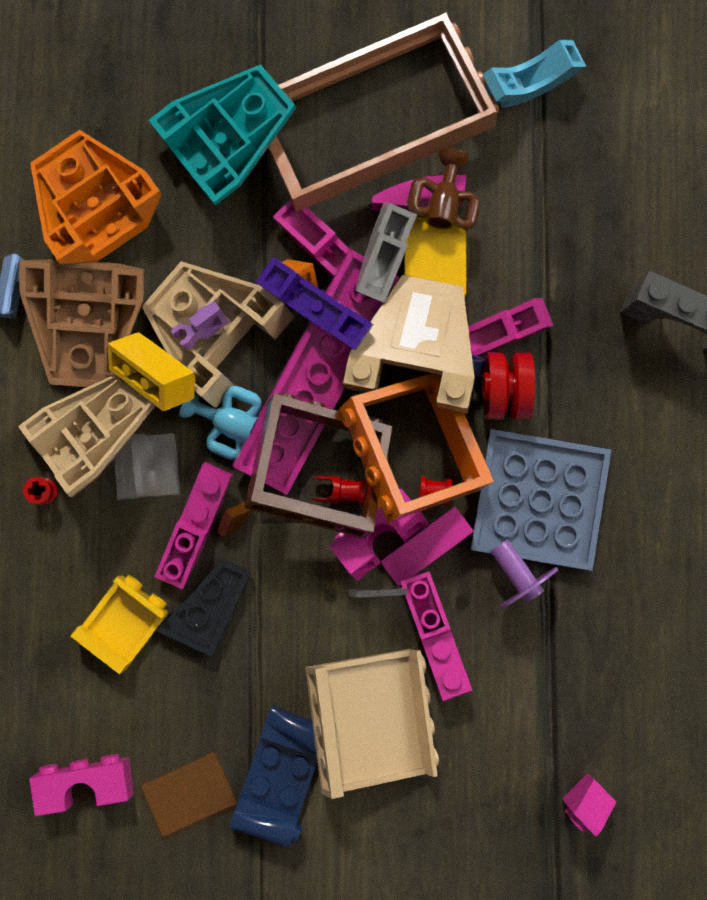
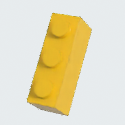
M137 332L108 343L109 370L162 411L194 399V372L141 333Z

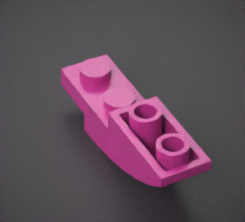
M203 463L181 518L175 525L154 577L180 589L184 588L215 523L233 474L209 463Z
M430 571L400 581L402 588H405L403 591L443 702L472 692Z

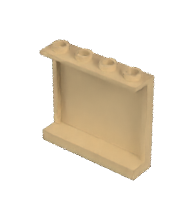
M406 649L305 667L321 794L334 799L343 797V792L424 774L432 777L438 776L437 766L439 764V757L434 748L432 737L435 727L429 715L430 692L425 685L424 673L426 672V662L421 655V650Z

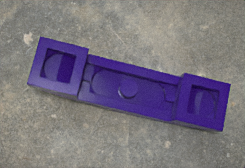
M275 257L271 259L256 281L259 286L355 351L374 325L302 278L297 272Z

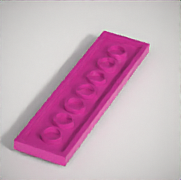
M348 249L325 293L371 322L384 302L355 291L364 256L352 249ZM397 275L394 278L388 295L400 279ZM309 322L232 466L251 476L266 405L274 393H289L295 396L297 400L304 402L317 401L323 403L325 408L334 409L345 389L343 381L349 354L352 349L312 322ZM280 412L265 484L287 495L325 425Z

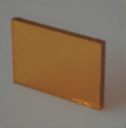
M215 752L208 753L200 759L141 785L163 837L169 836L181 828L229 806L232 807L237 803Z

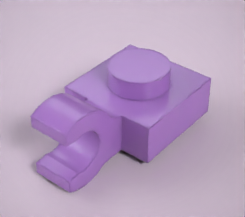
M213 301L209 305L200 308L189 319L191 324H179L171 332L176 339L187 334L186 338L179 343L184 350H188L200 338L203 337L206 341L226 326L229 321Z

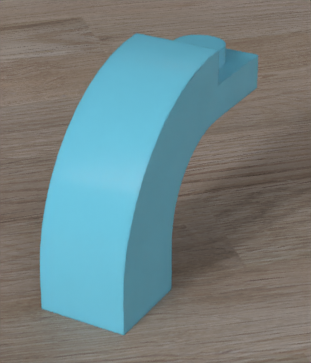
M558 40L544 52L523 64L510 68H490L483 74V77L487 83L486 88L490 96H494L496 102H499L502 108L527 102L556 88L586 68V65L573 40Z

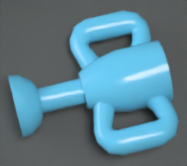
M230 386L224 392L222 407L215 409L200 403L199 396L194 391V399L182 404L179 416L187 418L196 413L212 420L214 427L207 436V448L212 453L229 460H235L258 418L256 415L262 406L261 398L256 393L242 387ZM232 397L249 403L252 407L247 412L232 408ZM223 433L235 440L236 448L234 449L216 441V438Z

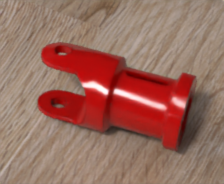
M338 476L313 477L315 480L330 481L333 484V492L329 498H312V500L339 504L340 501L359 502L361 506H364L366 478H362L361 481L342 480Z

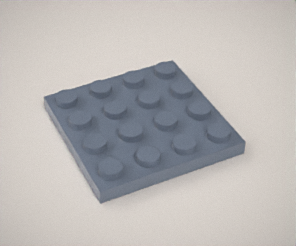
M490 429L485 462L494 482L479 491L470 550L491 553L490 551L506 540H509L522 559L593 571L612 450Z

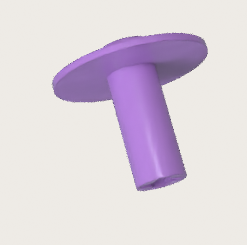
M506 540L490 551L518 590L516 594L500 605L502 609L521 597L528 603L544 592L540 584L558 571V568L555 567L536 579L509 540Z

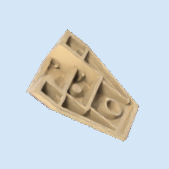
M114 374L42 408L18 427L54 472V477L68 496L74 497L101 475L156 405Z

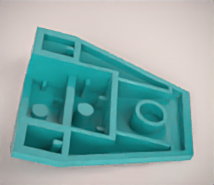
M260 64L172 101L150 118L149 122L209 199L217 205L241 186L292 115L296 106Z

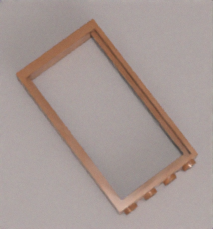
M446 13L279 84V87L293 102L441 38L478 111V114L301 189L283 147L276 136L267 149L296 213L496 127L499 106L494 96L489 97L482 72H476L473 66L474 59L469 47H463L460 41V30L455 22L451 23Z

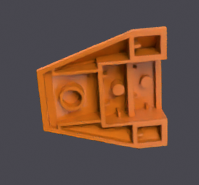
M78 130L30 163L44 241L60 264L98 262L148 228L162 195L145 170L81 130Z

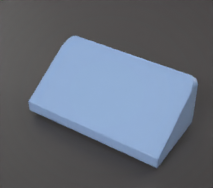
M17 254L6 256L3 260L0 276V317L15 319L17 316L20 300L19 261L24 260Z

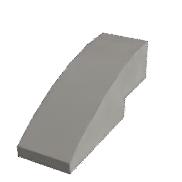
M383 202L363 259L355 291L385 303L408 244L406 241L417 214L392 203Z

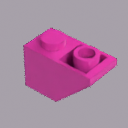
M589 773L562 798L568 806L565 812L583 833L589 829L595 836L602 831L616 804V801Z

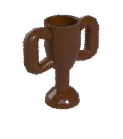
M444 148L439 152V159L442 165L445 166L443 181L437 184L424 177L414 179L411 183L407 200L408 210L417 214V216H426L425 222L434 228L452 229L456 226L463 230L472 229L477 223L480 200L472 192L457 190L454 184L457 169H461L467 164L469 156L459 149ZM425 187L432 195L428 206L419 207L422 189ZM463 200L468 201L465 220L457 215L459 201Z

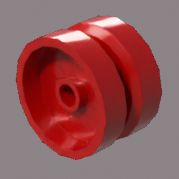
M487 352L482 379V396L486 420H503L506 416L508 405L513 420H531L535 399V370L532 354L515 352L510 359L508 370L507 358L503 352Z

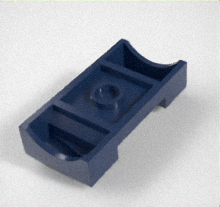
M272 704L229 828L285 848H289L291 842L297 844L302 825L297 824L299 814L317 765L311 719L296 715Z

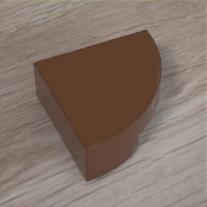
M245 502L225 510L217 532L223 538L240 528L252 514L253 510L244 508Z

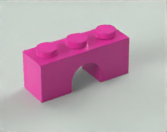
M400 489L404 502L411 501L406 493ZM378 508L372 534L366 538H360L339 533L334 538V543L329 547L358 582L381 563L373 551V542L379 534L391 531L398 534L406 543L429 523L421 512L387 523L382 508Z
M111 754L101 757V762L89 763L88 759H81L70 762V767L58 769V764L40 767L39 772L29 778L35 816L67 811L73 805L72 788L77 783L87 784L94 790L97 806L129 801L134 795L129 757L119 759V754Z

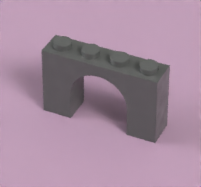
M648 271L631 286L620 311L621 314L646 325L655 319L673 320L693 327L707 335L706 295L651 271ZM706 340L705 345H704V347H703V350H706V351H707V340Z

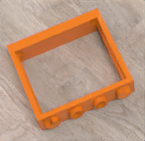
M431 373L356 395L340 407L344 417L343 424L349 429L353 439L354 451L362 460L366 479L374 489L378 499V508H382L387 523L475 493L494 482L465 414L437 407L436 401L442 378L440 374ZM425 389L464 482L405 503L365 407Z

